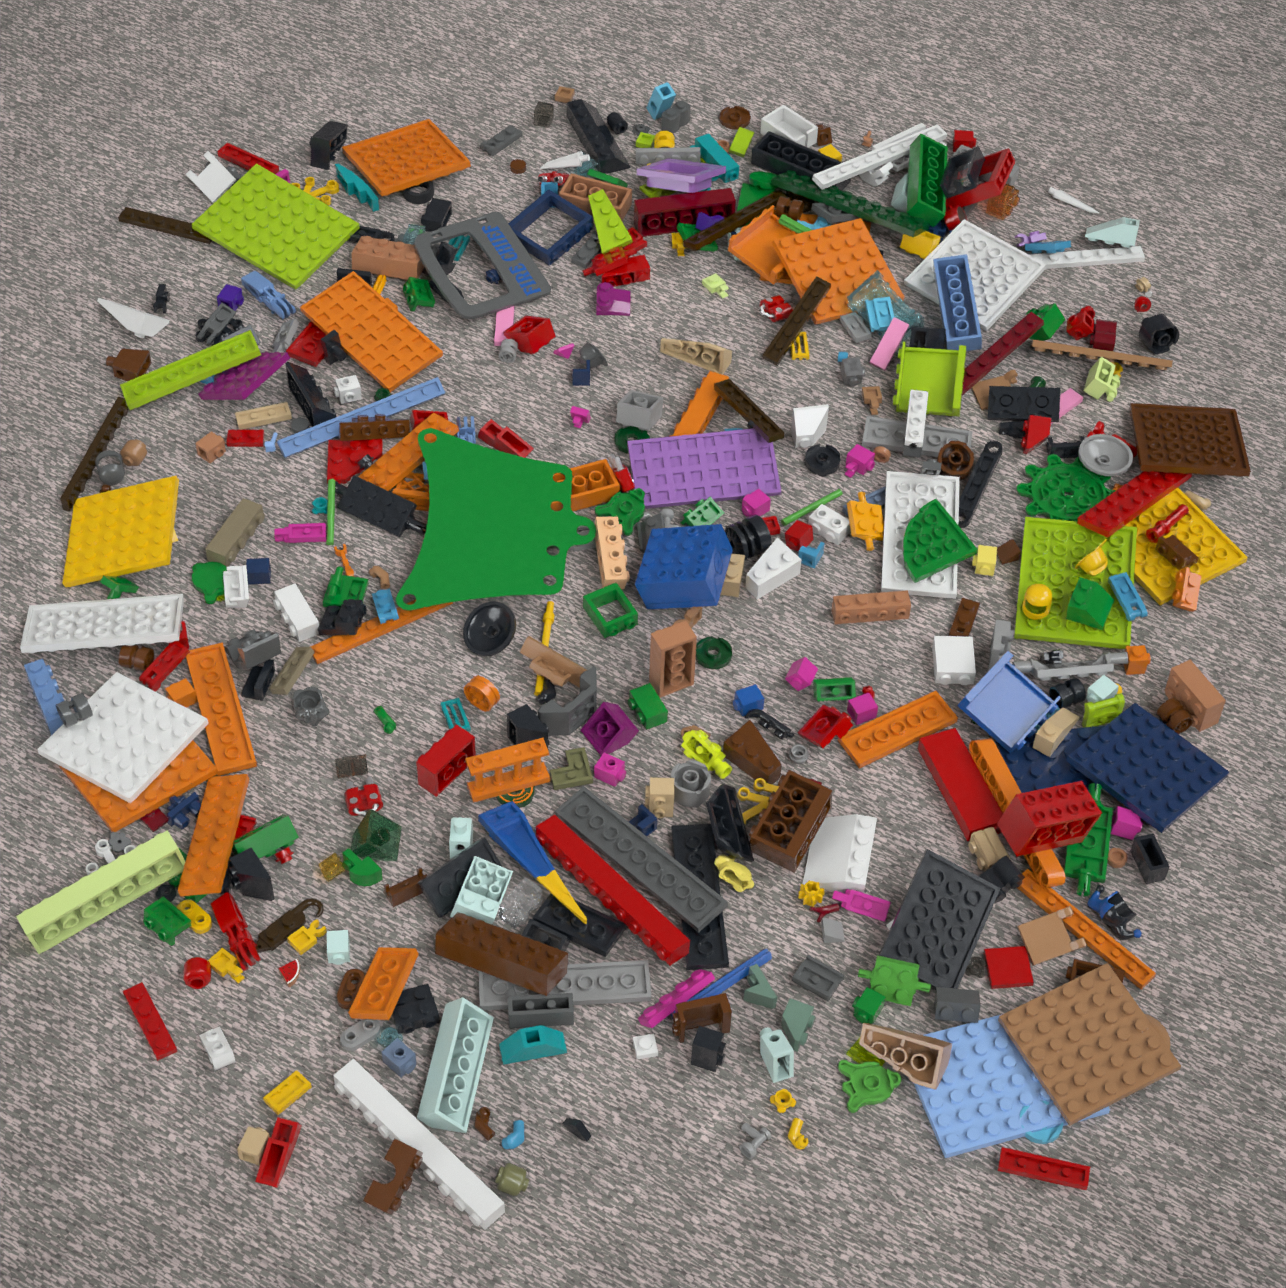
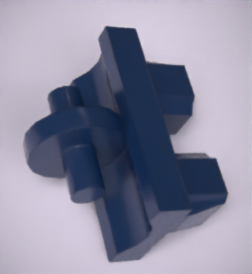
M193 792L187 798L184 795L179 799L176 796L170 797L171 805L167 807L170 811L167 813L169 819L167 823L171 827L176 825L183 830L190 823V819L186 816L189 812L196 818L199 815L201 808L199 795Z

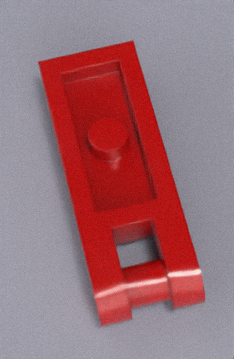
M178 641L170 643L140 675L139 681L144 685L147 684L149 689L156 692L160 688L161 683L190 653L189 649Z

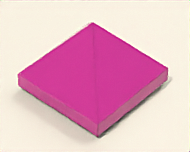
M574 343L554 350L553 353L569 359L575 345Z

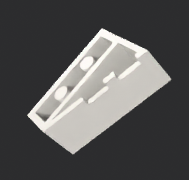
M777 537L746 574L745 588L756 599L761 598L800 574L801 559Z

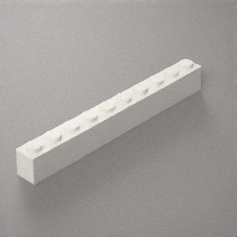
M352 1059L333 1075L335 1090L340 1095L345 1094L349 1098L348 1101L351 1106L356 1110L359 1108L363 1112L364 1118L370 1124L374 1122L384 1138L389 1137L392 1141L395 1138L423 1152L421 1156L423 1161L420 1168L423 1170L424 1176L430 1182L434 1180L439 1185L440 1192L446 1197L449 1195L460 1211L465 1210L470 1215L469 1219L475 1226L478 1227L480 1225L486 1230L505 1213L504 1202L357 1061Z

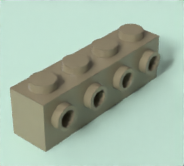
M244 498L240 501L205 548L207 561L219 562L226 567L235 561L238 552L245 547L249 537L254 535L255 529L264 521L265 514L261 504Z

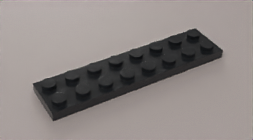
M711 823L671 826L674 859L721 896L718 869L714 864L716 853ZM723 911L700 932H697L681 919L682 933L690 939L689 954L685 956L686 970L729 968Z

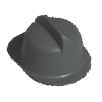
M587 342L579 350L580 357L578 360L582 365H586V360H590V369L599 365L608 366L603 354L593 344Z

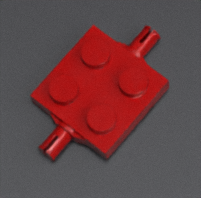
M621 246L613 247L605 254H598L592 259V267L582 270L584 276L586 277L593 273L599 276L628 263V257L637 254L635 247L625 251Z

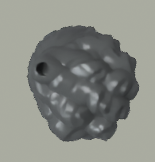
M307 687L304 690L298 689L294 692L292 703L296 711L295 717L298 720L311 724L314 727L329 714V709L326 707L320 689Z

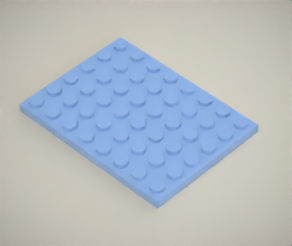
M1000 1015L979 1020L978 1023L971 1022L923 1035L953 1043L949 1064L937 1089L934 1090L914 1083L945 1158L1025 1137L1026 1132L1029 1131L1033 1133L1042 1130L1044 1127L1048 1129L1059 1126L1062 1123L1063 1126L1068 1125L998 1021ZM1042 1101H1047V1102H1050V1103H1049L1048 1105H1046V1104L1043 1103ZM1024 1106H1029V1108L1020 1118V1112ZM1108 1106L1080 1121L1109 1114L1110 1108Z

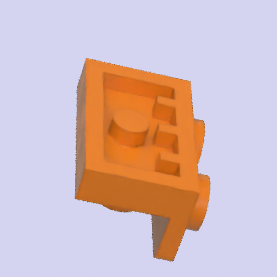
M1184 567L1175 575L1176 586L1172 594V599H1174L1173 606L1194 612L1197 609L1202 575L1189 572L1190 568Z

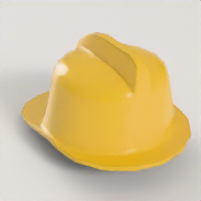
M1107 539L1078 562L1075 569L1081 568L1091 576L1102 572L1107 566V558L1102 550V546L1106 543Z

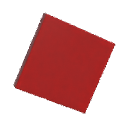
M1025 946L984 949L983 954L991 989L1033 986L1034 980Z

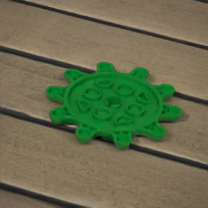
M1055 454L1047 457L1048 466L1046 468H1039L1032 464L1027 465L1025 473L1033 481L1030 483H1020L1016 488L1020 496H1026L1033 500L1025 508L1028 516L1033 517L1042 514L1050 519L1076 522L1079 516L1116 491L1107 489L1104 486V483L1108 482L1111 476H1102L1088 470L1079 457L1073 463L1065 464ZM1065 492H1069L1072 495L1065 496Z

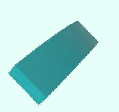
M339 163L335 164L336 176L348 196L355 194L361 204L367 202L373 212L378 211V197L372 189L352 171Z

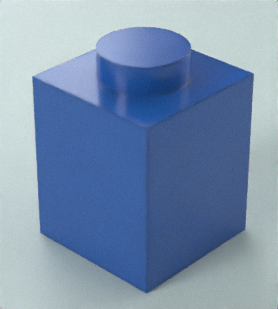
M755 684L735 691L733 706L743 717L752 709L763 710L765 698Z

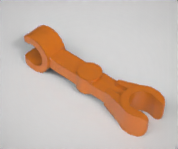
M343 544V550H338L337 546H335V554L342 559L345 575L354 577V571L349 566L348 559L345 556L347 554L346 545Z

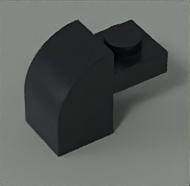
M441 242L436 259L445 274L448 275L456 265L453 263L457 248L447 242ZM424 266L422 273L431 278Z

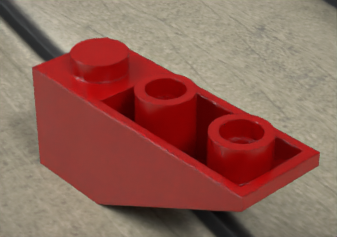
M645 255L629 257L627 259L628 263L601 276V283H610L615 287L650 280L651 268Z

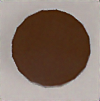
M729 106L720 112L719 121L726 128L738 130L739 127L745 128L749 125L751 116L744 107L734 106V108H730Z

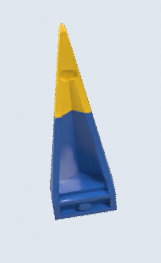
M511 801L479 814L478 821L489 832V836L584 924H587L586 916L560 879L523 811Z

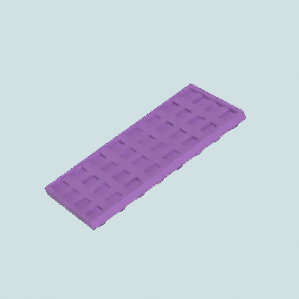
M754 428L627 441L632 479L635 485L634 490L640 488L645 492V509L697 504L702 498L706 501L709 497L715 502L743 499L747 494H751L757 489H760L767 496L781 495L773 442L768 443Z

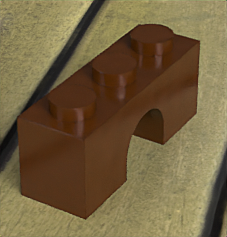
M394 1138L384 1159L394 1165L396 1170L395 1177L387 1184H381L373 1180L363 1201L390 1215L394 1211L396 1212L402 1203L400 1198L404 1190L407 1191L412 1183L411 1176L414 1170H417L423 1161V1157H421L423 1152Z

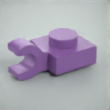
M1039 231L1029 233L1030 236L1028 237L1022 233L1015 235V238L1019 237L1022 240L1021 243L1017 244V247L1047 239L1046 233L1039 234Z

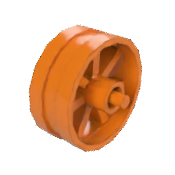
M474 676L464 687V694L469 702L484 712L490 711L500 700L497 688L482 676Z

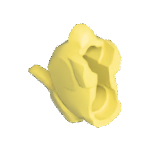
M719 855L715 858L714 864L719 870V878L730 883L736 891L742 892L745 889H752L755 884L750 870L746 866L734 862L736 857L732 855Z

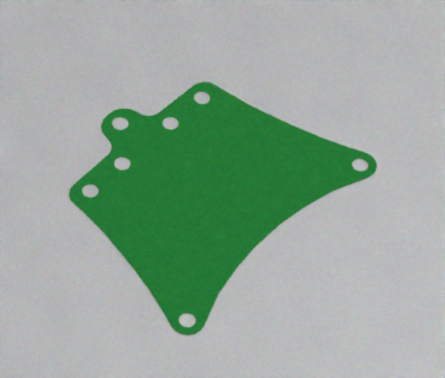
M427 428L422 430L418 435V443L426 462L429 481L430 504L428 522L423 544L414 568L396 596L398 606L404 610H416L449 602L510 595H554L559 593L563 587L568 549L574 545L588 544L596 535L594 522L589 518L576 515L571 510V469L562 464L524 458L490 449L437 429ZM432 433L436 435L437 439L433 443H428L424 440L425 435ZM555 473H562L565 476V480L559 483L555 482L553 475ZM554 501H559L563 504V509L554 511L550 505ZM579 526H586L589 528V533L585 536L579 535L577 528ZM549 546H556L559 548V553L551 556L546 550ZM552 575L556 578V583L550 586L546 585L543 582L544 577ZM407 594H412L416 597V602L411 605L405 604L403 597Z

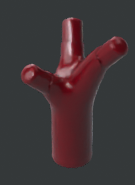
M835 903L822 907L811 906L809 910L820 914L817 922L820 923L825 915L839 911V905Z

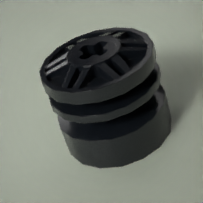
M752 515L743 519L742 522L738 521L725 528V533L733 549L732 554L745 555V560L754 557L755 554L758 555L765 552L772 544L768 527L759 515Z

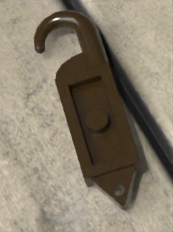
M314 898L306 899L258 934L257 946L255 947L257 952L275 950L287 940V937L304 926L306 917L303 911L312 905L317 906L319 910L316 917H320L324 911L321 901Z

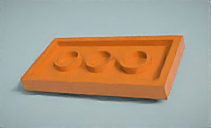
M378 948L348 1012L351 1018L390 1019L419 955L416 948Z

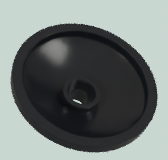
M490 601L479 605L469 614L464 624L463 638L466 646L479 656L486 657L500 653L510 644L515 635V615L507 605L501 602Z

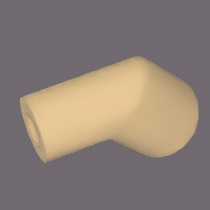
M1189 490L1185 492V495L1199 509L1207 510L1211 506V501L1208 498H1202Z

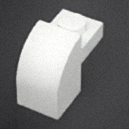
M888 162L882 167H876L859 174V176L868 184L878 186L888 178L889 170L894 166L891 162Z

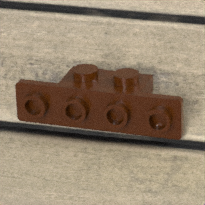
M375 414V417L358 415L357 418H352V422L339 423V439L341 441L403 438L410 433V421L408 419L391 420L385 414Z

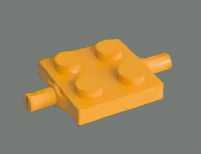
M859 492V502L850 500L847 503L852 537L863 539L866 542V550L872 551L874 550L873 540L883 541L884 521L881 505L867 503L865 492Z

